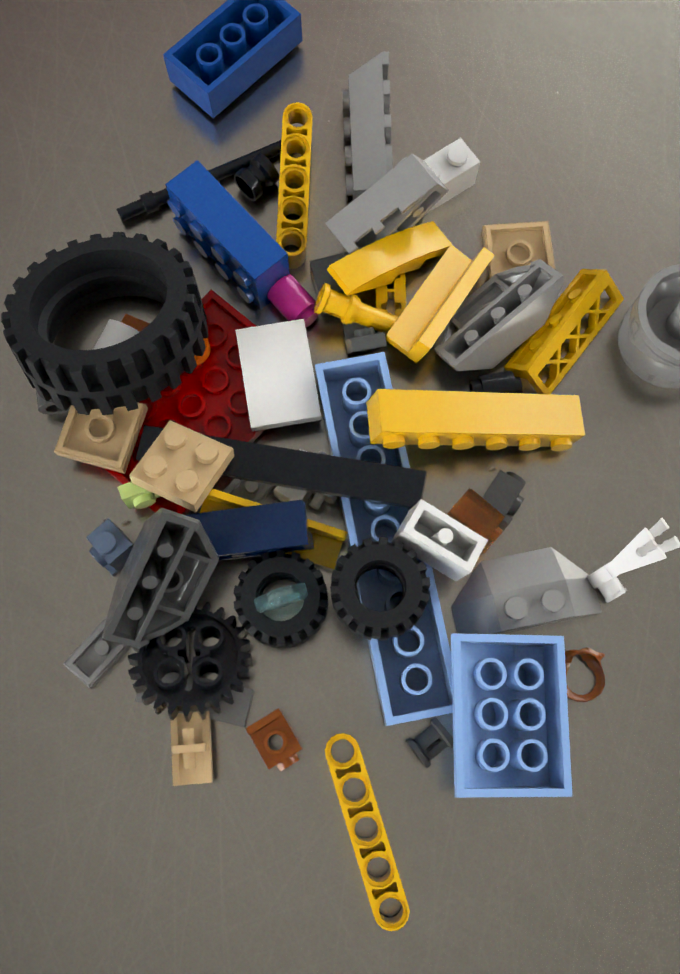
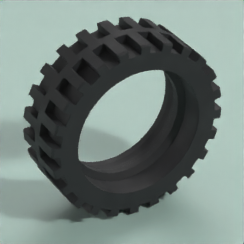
M113 232L112 237L102 238L101 234L90 235V240L78 243L77 239L67 242L68 247L59 252L55 249L45 254L47 259L40 264L34 261L27 267L29 274L25 278L18 277L14 282L13 287L16 293L7 294L4 301L7 312H2L1 322L5 328L3 334L32 388H36L39 396L45 401L53 399L57 408L66 411L70 405H73L78 414L89 415L91 409H100L102 415L114 414V408L126 406L127 411L138 409V402L150 398L153 403L162 398L160 392L168 386L173 390L182 383L180 378L182 373L187 372L191 374L196 368L197 364L194 356H203L206 346L203 338H208L207 318L192 267L188 261L183 260L180 251L176 248L168 250L167 243L158 238L152 243L148 241L147 235L136 233L134 238L126 237L124 232ZM118 296H142L164 304L159 314L146 328L118 344L93 350H72L53 345L57 333L73 315L98 301Z

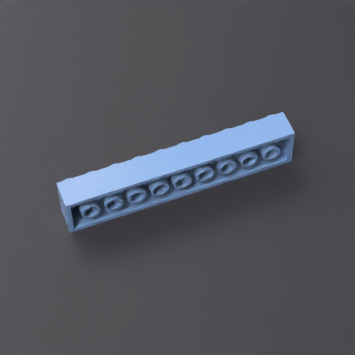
M385 352L315 364L316 383L331 456L410 468L405 446L387 449L383 447V444H370L366 402L377 389H393ZM339 496L345 529L348 532L349 547L354 544L356 546L362 545L363 540L371 538L372 542L379 541L380 537L388 538V542L392 543V539L410 508ZM425 562L424 564L427 568L425 574L427 578H430V587L428 589L430 596L428 604L417 623L397 638L391 637L384 641L374 638L368 640L385 726L453 713L451 651L433 569ZM373 569L367 571L360 576L357 582L360 602L370 610L377 612L389 611L396 607L402 598L403 589L399 579L387 570Z

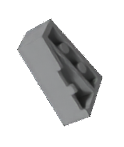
M412 153L410 156L402 159L395 168L325 224L346 251L351 254L386 236L413 227L449 190L426 162Z

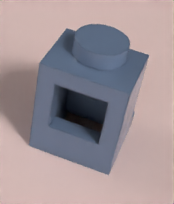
M108 518L86 537L93 545L89 550L90 554L112 576H115L123 569L134 544L112 520Z

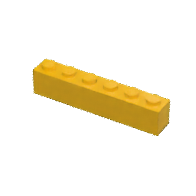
M377 389L366 402L370 444H383V447L387 449L401 448L405 445H418L420 449H433L440 445H452V448L456 450L469 449L473 446H486L487 450H500L507 446H518L519 450L522 451L534 450L539 447H551L552 451H563L572 448L573 443L585 436L579 395Z

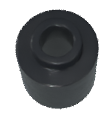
M512 371L478 375L477 379L469 381V392L523 393L521 379L519 376L514 377Z

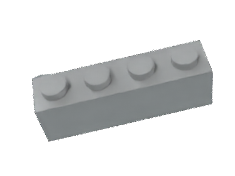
M389 51L381 52L349 74L348 89H342L343 110H349V117H343L344 138H350V146H345V166H351L352 174L346 175V195H353V200L393 169L392 146H389L391 144V114H389L390 80H388Z

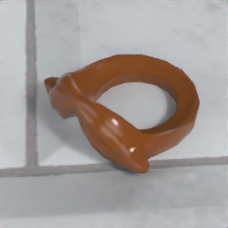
M587 647L580 650L565 651L566 674L573 656L581 655L582 661L587 663L595 677L593 689L585 695H578L572 692L567 685V698L576 702H587L595 699L602 693L605 686V675L601 665V660L605 654Z

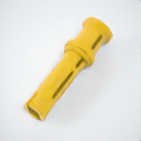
M328 283L322 285L314 306V313L321 314L324 312L340 318L343 324L347 325L355 322L368 328L374 327V330L385 332V334H387L398 319L396 315L362 303L356 294L347 296L344 293L331 289V285Z

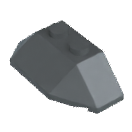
M161 508L144 522L116 582L102 639L140 649L147 645L149 640L164 635L189 620L219 561V556L200 520Z

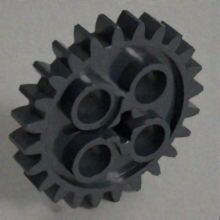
M206 602L202 610L197 609V606H195L188 621L164 635L149 640V643L140 649L133 647V650L137 653L128 655L130 665L135 666L128 670L131 680H137L133 687L137 694L143 693L141 698L146 706L155 701L153 708L157 715L162 713L167 707L170 720H174L179 711L183 712L186 722H190L194 711H198L202 720H205L207 708L211 707L217 714H220L219 702L221 700L232 705L234 700L231 691H244L243 683L239 679H249L250 671L245 667L252 664V655L247 653L251 649L250 640L243 639L245 637V628L243 626L235 628L237 622L234 615L224 620L225 611L223 607L212 613L210 602ZM193 629L196 630L193 639L196 656L192 659V689L187 691L185 688L188 671L185 663L189 661V631ZM214 637L219 639L218 643L214 646L202 645V642L207 638ZM171 638L182 639L176 646L168 647L164 645ZM175 672L179 674L177 680L172 683H163L161 681L168 673ZM207 672L218 674L217 678L209 683L199 680Z

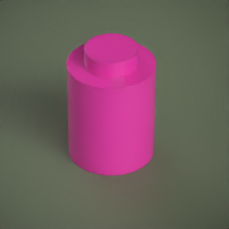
M293 275L282 277L270 288L267 298L288 321L304 319L305 327H308L317 319L318 314L314 313L315 299Z

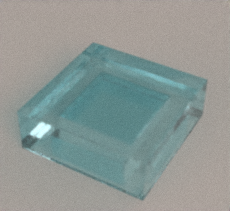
M304 582L276 588L253 600L257 612L263 613L290 606L307 598L306 596L309 594Z

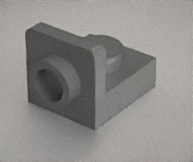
M355 322L347 325L342 323L347 354L380 349L387 346L385 332L379 333L374 330V327L368 328Z

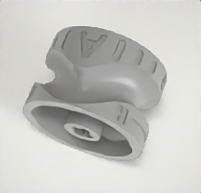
M680 264L664 268L650 278L640 291L637 299L625 313L618 331V346L626 365L643 381L662 388H680Z

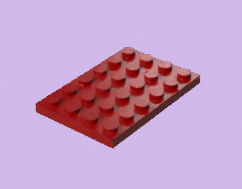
M212 289L201 299L207 318V339L210 344L209 357L206 361L197 365L191 374L183 372L180 376L182 383L173 390L168 386L160 392L162 398L153 403L150 398L139 402L146 404L148 410L126 473L123 474L105 469L122 485L131 481L129 475L139 463L136 460L144 425L165 428L171 420L202 435L251 443L264 431L252 432L235 331L237 329L255 327L256 325ZM163 497L156 498V502L148 507L154 513L161 508L187 515L190 511Z

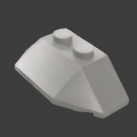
M541 259L532 261L530 265L518 266L495 274L462 302L438 337V342H436L434 347L435 352L456 371L493 369L545 325L565 280L564 276Z
M552 547L480 561L451 606L456 632L463 634H504L601 614L602 612L596 589L590 584L587 578L588 574Z

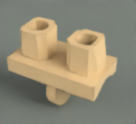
M206 711L205 720H202L198 712H193L190 722H186L183 713H178L174 720H170L173 786L213 783L210 711Z

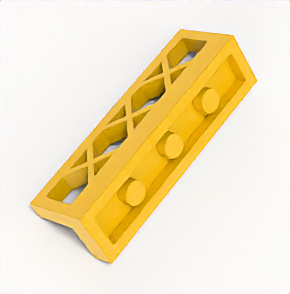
M581 269L554 303L545 325L523 342L504 366L506 371H512L514 377L519 376L520 378L527 379L537 394H551L624 300L608 271L604 269ZM605 290L610 299L602 309H599L600 295ZM586 313H589L588 328L584 333H580L581 319ZM566 339H569V352L564 358H560L561 345ZM546 364H550L549 378L543 383L538 374Z

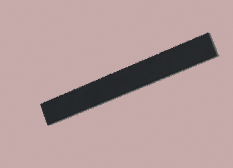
M144 425L136 456L137 461L142 459L164 428ZM205 435L233 448L234 457L221 475L223 477L410 509L420 499H423L427 472L423 470Z

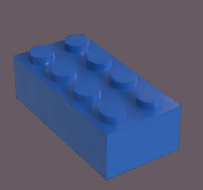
M227 0L163 54L169 80L208 115L215 118L303 41L301 13L285 0Z
M197 160L165 184L170 198L167 200V203L176 216L173 218V221L184 235L189 233L195 239L194 244L204 257L211 256L214 259L217 270L226 280L232 279L238 285L237 290L243 299L248 303L253 301L262 310L270 303V300L267 298L270 288L282 277L290 275L288 253Z

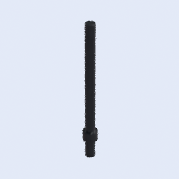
M281 140L208 171L217 181L234 175L241 168L248 169L250 160L258 153L266 156L268 159H272L281 155ZM167 188L156 193L149 191L139 195V200L116 210L121 221L144 212L148 215L160 210L159 206L167 203V200L170 199Z

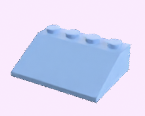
M452 633L454 796L456 798L573 797L564 636Z

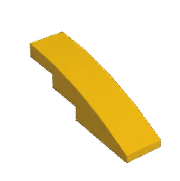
M434 221L391 234L362 247L329 265L327 271L344 293L349 296L392 284L398 274L419 269L426 259L442 256L449 246H453V244Z

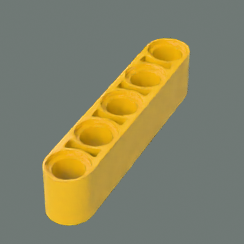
M299 102L288 105L284 109L282 118L276 242L282 248L287 245L299 247V250L296 252H287L289 269H296L302 266L306 259L313 117L310 108ZM300 123L303 124V126L295 127L292 124ZM299 153L303 156L294 158L290 154ZM291 183H297L301 185V187L298 189L289 188L288 185ZM297 214L300 218L292 221L288 220L286 216Z
M345 733L336 734L327 742L325 755L373 916L382 929L397 931L404 927L410 912L360 747L356 739L351 735ZM345 739L352 744L354 752L350 760L339 762L333 758L331 748L337 740ZM350 778H358L365 784V792L359 799H349L343 793V785ZM363 817L372 818L377 824L376 832L370 838H362L355 832L357 821ZM381 857L388 861L389 868L384 876L376 878L368 873L367 866L373 858ZM387 898L397 899L401 903L400 912L394 917H385L379 911L381 903Z

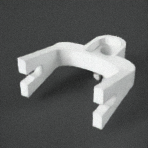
M663 518L649 531L647 528H644L611 562L587 576L592 587L599 589L606 603L611 602L627 591L617 578L619 574L666 559L665 552L680 548V542L676 536L665 540L662 544L655 542L656 536L662 535L664 531L670 528Z

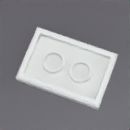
M304 319L235 330L252 432L322 420Z

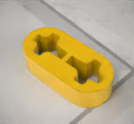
M405 273L398 274L394 280L393 289H387V285L375 288V308L388 312L386 310L388 299H393L394 315L400 316L406 307Z

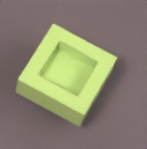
M131 481L117 487L122 501L129 509L133 507L135 509L147 508L156 502V498L161 497L133 484Z

